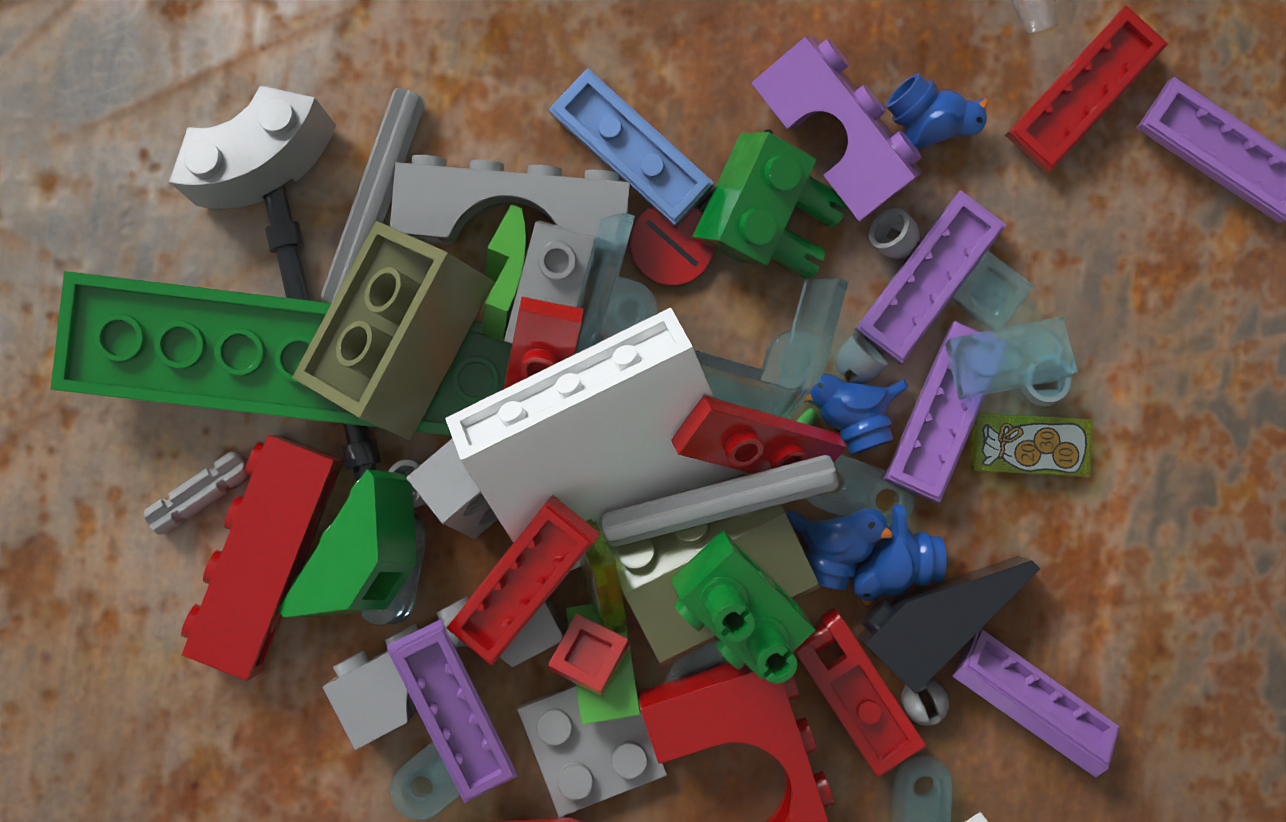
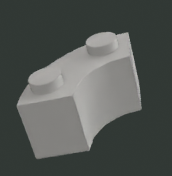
M260 86L250 105L231 121L211 128H187L169 183L199 207L229 209L259 203L265 200L263 195L279 188L292 178L297 182L311 169L327 147L336 124L315 97Z

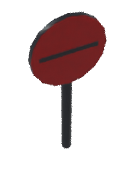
M766 129L763 131L774 134L773 131L770 129ZM715 187L676 228L652 207L648 208L638 217L631 230L629 247L634 264L645 277L657 284L678 286L692 282L706 270L713 258L714 248L694 239L692 236Z

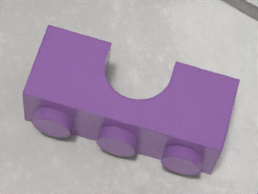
M805 36L752 82V85L787 129L800 126L818 111L831 113L843 123L848 135L847 150L840 162L823 176L858 221H861L923 173L916 165V162L921 159V155L902 131H898L893 135L884 124L880 116L885 113V109L875 94L864 84L857 89L845 74L844 70L849 66V62L839 48L829 38L821 43L817 37Z

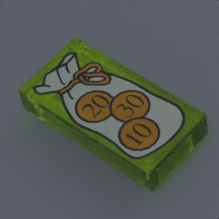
M978 413L972 432L971 470L1090 477L1093 419Z
M589 519L586 522L597 530L600 535L579 560L586 596L600 625L619 634L626 631L625 626H627L616 560L597 523Z

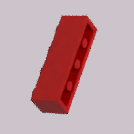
M267 435L265 443L258 442L254 446L245 469V473L251 476L243 497L237 496L233 500L225 518L224 528L230 530L222 551L216 550L212 554L203 574V582L209 584L201 605L195 604L191 608L183 624L181 636L188 639L181 656L246 681L262 672L283 618L277 609L290 591L292 581L302 570L344 459L282 435Z

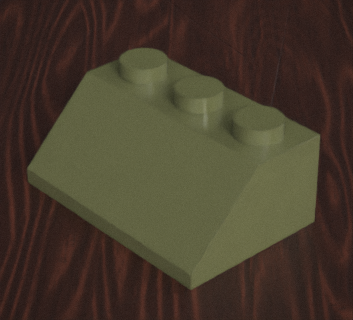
M375 221L292 378L357 417L411 441L495 281L448 252Z
M745 472L735 478L747 476L752 473ZM781 504L617 547L610 546L607 541L601 544L618 583L661 666L719 639L706 626L700 631L695 630L680 615L674 606L679 598L671 578L722 530L794 601L820 588Z

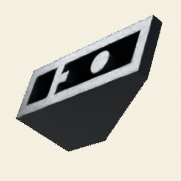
M1016 556L899 595L891 603L884 599L875 605L863 618L861 624L865 629L858 637L917 694L1040 568L1032 560Z

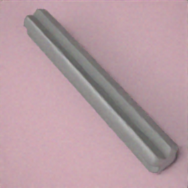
M396 88L392 92L321 293L322 300L327 303L333 302L375 221L383 223L393 195L395 162H405L425 105L424 98L415 92L402 88Z
M823 455L606 512L602 516L603 532L609 545L617 547L833 491L838 487V477L832 458L828 455Z

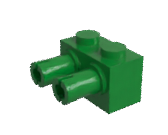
M770 132L740 133L692 237L738 262L768 266L771 259L799 274L801 278L808 280L820 268V266L808 260L814 258L818 261H823L825 249L786 229L794 208L796 207L821 221L825 226L832 228L844 216L843 213L834 208L838 206L842 209H847L848 206L834 189L810 176L817 160L816 158Z
M722 530L671 578L679 598L674 606L695 630L700 631L706 626L719 638L715 643L717 649L736 669L740 670L747 665L762 680L766 678L771 683H783L789 680L797 669L798 663L792 652L816 630L802 607Z

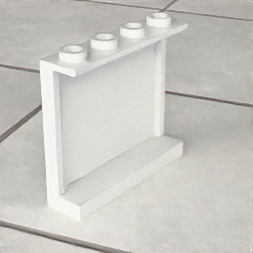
M671 308L445 418L461 462L513 543L548 499L554 495L600 533L598 538L585 552L588 562L605 554L601 544L607 541L602 527V516L606 512L728 481L745 473V471L678 455L671 442L673 436L703 395L714 398L693 346ZM579 560L571 570L581 566V561Z

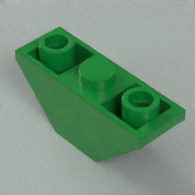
M366 469L363 476L351 488L349 498L332 525L323 532L318 547L304 569L292 581L290 591L277 609L284 618L331 617L386 610L417 564L413 489L411 483L406 478V474Z

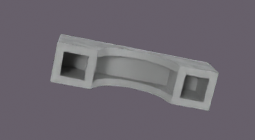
M413 155L412 164L395 162L390 227L418 240L431 243L455 244L468 222L482 211L498 205L517 204L537 210L545 215L554 225L596 236L591 256L625 258L630 182L619 181V173L607 170H586L584 178L561 176V168L548 165H528L527 173L504 172L503 163L490 160H471L469 168L446 167L447 159L431 155Z
M467 596L436 612L439 620L442 619L445 627L450 624L469 600ZM550 598L544 602L500 656L511 667L560 643L565 635L566 629ZM415 623L386 638L385 642L389 645L419 629ZM447 629L455 647L467 646ZM364 650L333 666L337 677L323 686L355 750L408 723L416 713V707L388 650L371 659L368 658Z

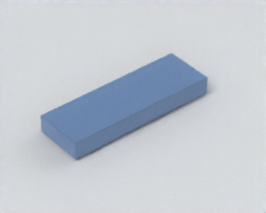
M589 68L549 108L550 114L613 172L619 173V177L624 182H630V188L674 228L681 223L714 187V182Z

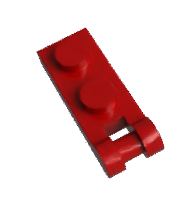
M834 607L820 616L823 622L814 627L816 631L800 644L794 652L878 778L926 745ZM836 641L845 655L825 667L817 653Z

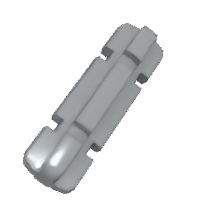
M239 452L227 453L214 462L215 468H205L168 493L169 499H159L146 508L143 514L150 528L157 535L168 534L183 523L182 518L193 517L228 493L227 487L235 488L249 479L251 476L245 473L247 465L245 458Z

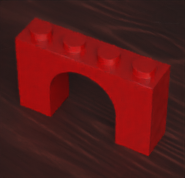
M727 662L638 691L640 710L658 764L724 743L754 745L775 757L785 769V788L782 799L775 812L765 822H828L824 808L833 806L834 801L824 772L820 771L813 774L807 754L817 751L807 718L804 717L796 720L789 701L800 697L794 676L783 683L775 684L769 682L766 678L762 680L747 665L738 670Z

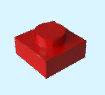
M576 613L552 656L548 667L550 671L603 697L630 646L629 639Z

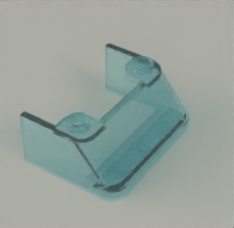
M620 213L601 218L577 308L583 309V315L574 355L658 314L656 299L646 286L639 282L619 277L635 218L633 215ZM838 278L804 281L791 331L779 334L772 340L767 348L762 369L694 350L714 398L790 419L824 373L848 281Z

